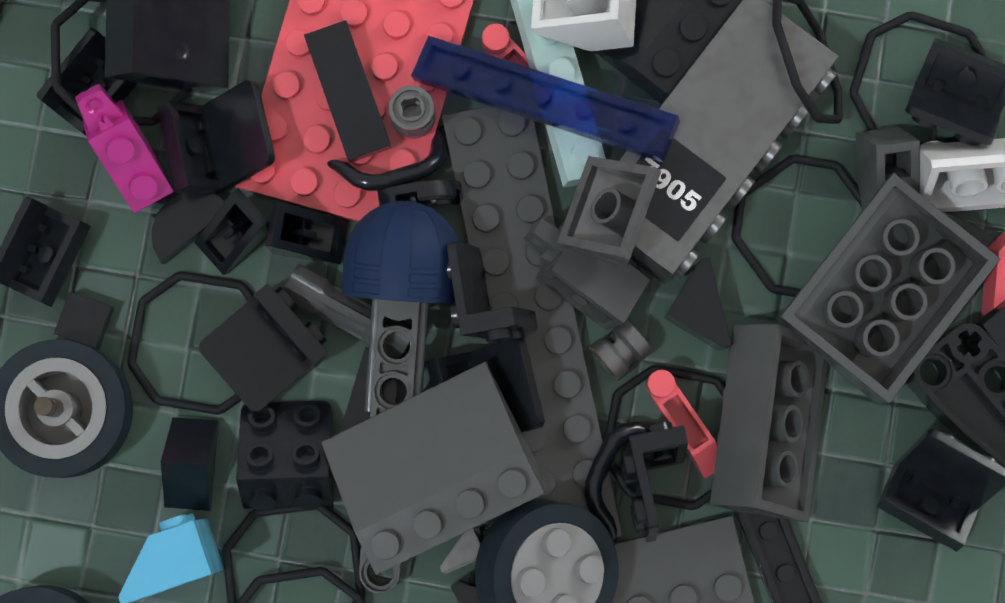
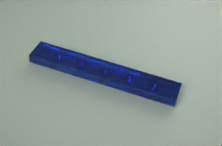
M429 35L411 74L416 82L662 163L665 160L680 123L678 115Z

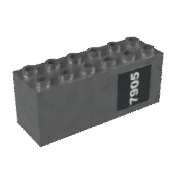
M742 0L619 160L621 162L656 167L661 170L630 259L663 284L672 275L680 280L700 254L693 248L695 244L700 240L706 245L728 218L721 212L724 206L727 205L732 210L755 182V180L748 176L750 172L754 170L760 175L782 147V144L776 138L781 135L787 139L808 113L791 85L772 26L773 7L764 0ZM782 14L781 23L800 82L814 103L837 73L830 67L839 56Z

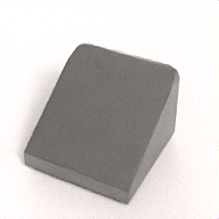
M474 528L462 534L440 565L442 573L447 574L476 561L481 543Z

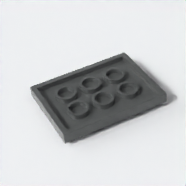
M732 515L657 533L656 541L646 542L645 536L614 543L618 556L619 576L612 603H754Z

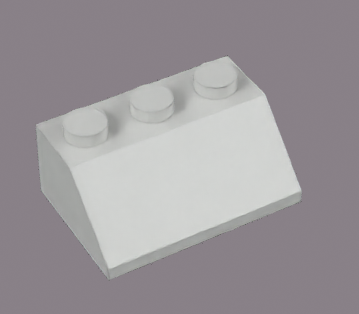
M533 0L531 31L533 34L587 51L633 47L636 0Z
M1005 138L994 139L991 145L980 143L978 146H973L964 142L943 143L941 141H929L920 145V194L942 212L1005 208Z

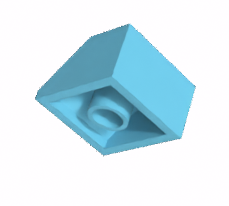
M191 513L160 522L161 532L148 536L118 596L120 603H131L223 571V562L208 518L195 520L194 514Z

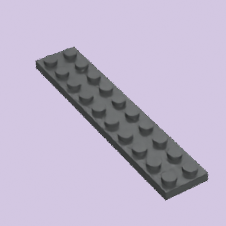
M528 98L442 115L455 181H460L462 185L463 199L460 202L467 240L469 245L478 247L481 251L490 310L517 307L532 310L536 313L538 329L524 331L526 338L524 341L526 342L545 423L542 428L522 432L548 486L545 494L533 500L561 502L590 512L585 499V481L603 442L574 306L535 278L544 265L539 259L542 254L524 239L531 225L539 219H544L556 227L530 101ZM498 341L489 342L490 346L498 344ZM608 472L602 485V498L607 509L614 517L617 537L623 535Z

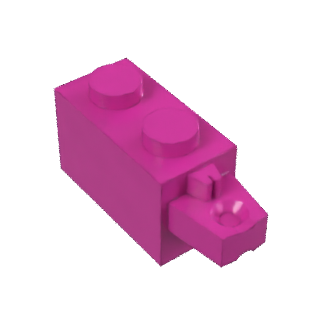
M100 84L81 92L75 97L84 119L82 122L87 140L133 213L174 192L165 168L123 100L116 103Z

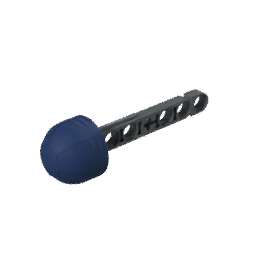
M390 202L371 210L356 224L345 248L341 293L372 299L364 407L365 412H370V418L399 404L388 402L382 395V385L389 378L400 379L405 384L407 394L403 401L423 392L429 303H451V301H455L453 284L447 275V264L449 261L447 244L459 242V239L453 227L440 213L431 207L417 202ZM386 317L396 321L412 319V328L403 324L387 326ZM393 332L403 333L410 342L409 352L403 358L392 357L385 349L386 338ZM361 546L359 576L363 586L370 592L377 594L387 593L392 590L401 579L403 562L392 567L394 574L390 581L378 583L369 574L370 562Z

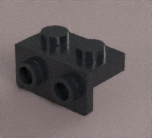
M94 28L88 30L60 65L61 85L74 98L81 92L100 84L117 103L120 100L124 101L138 84L136 82L105 78V37ZM50 77L38 91L37 98L86 136L82 122L84 119L54 91Z
M25 197L0 247V284L52 307L91 226L48 207L31 197Z

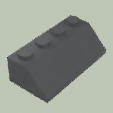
M733 325L726 386L723 391L720 431L717 436L714 476L711 481L710 505L736 512L809 522L828 362L794 330L782 325Z

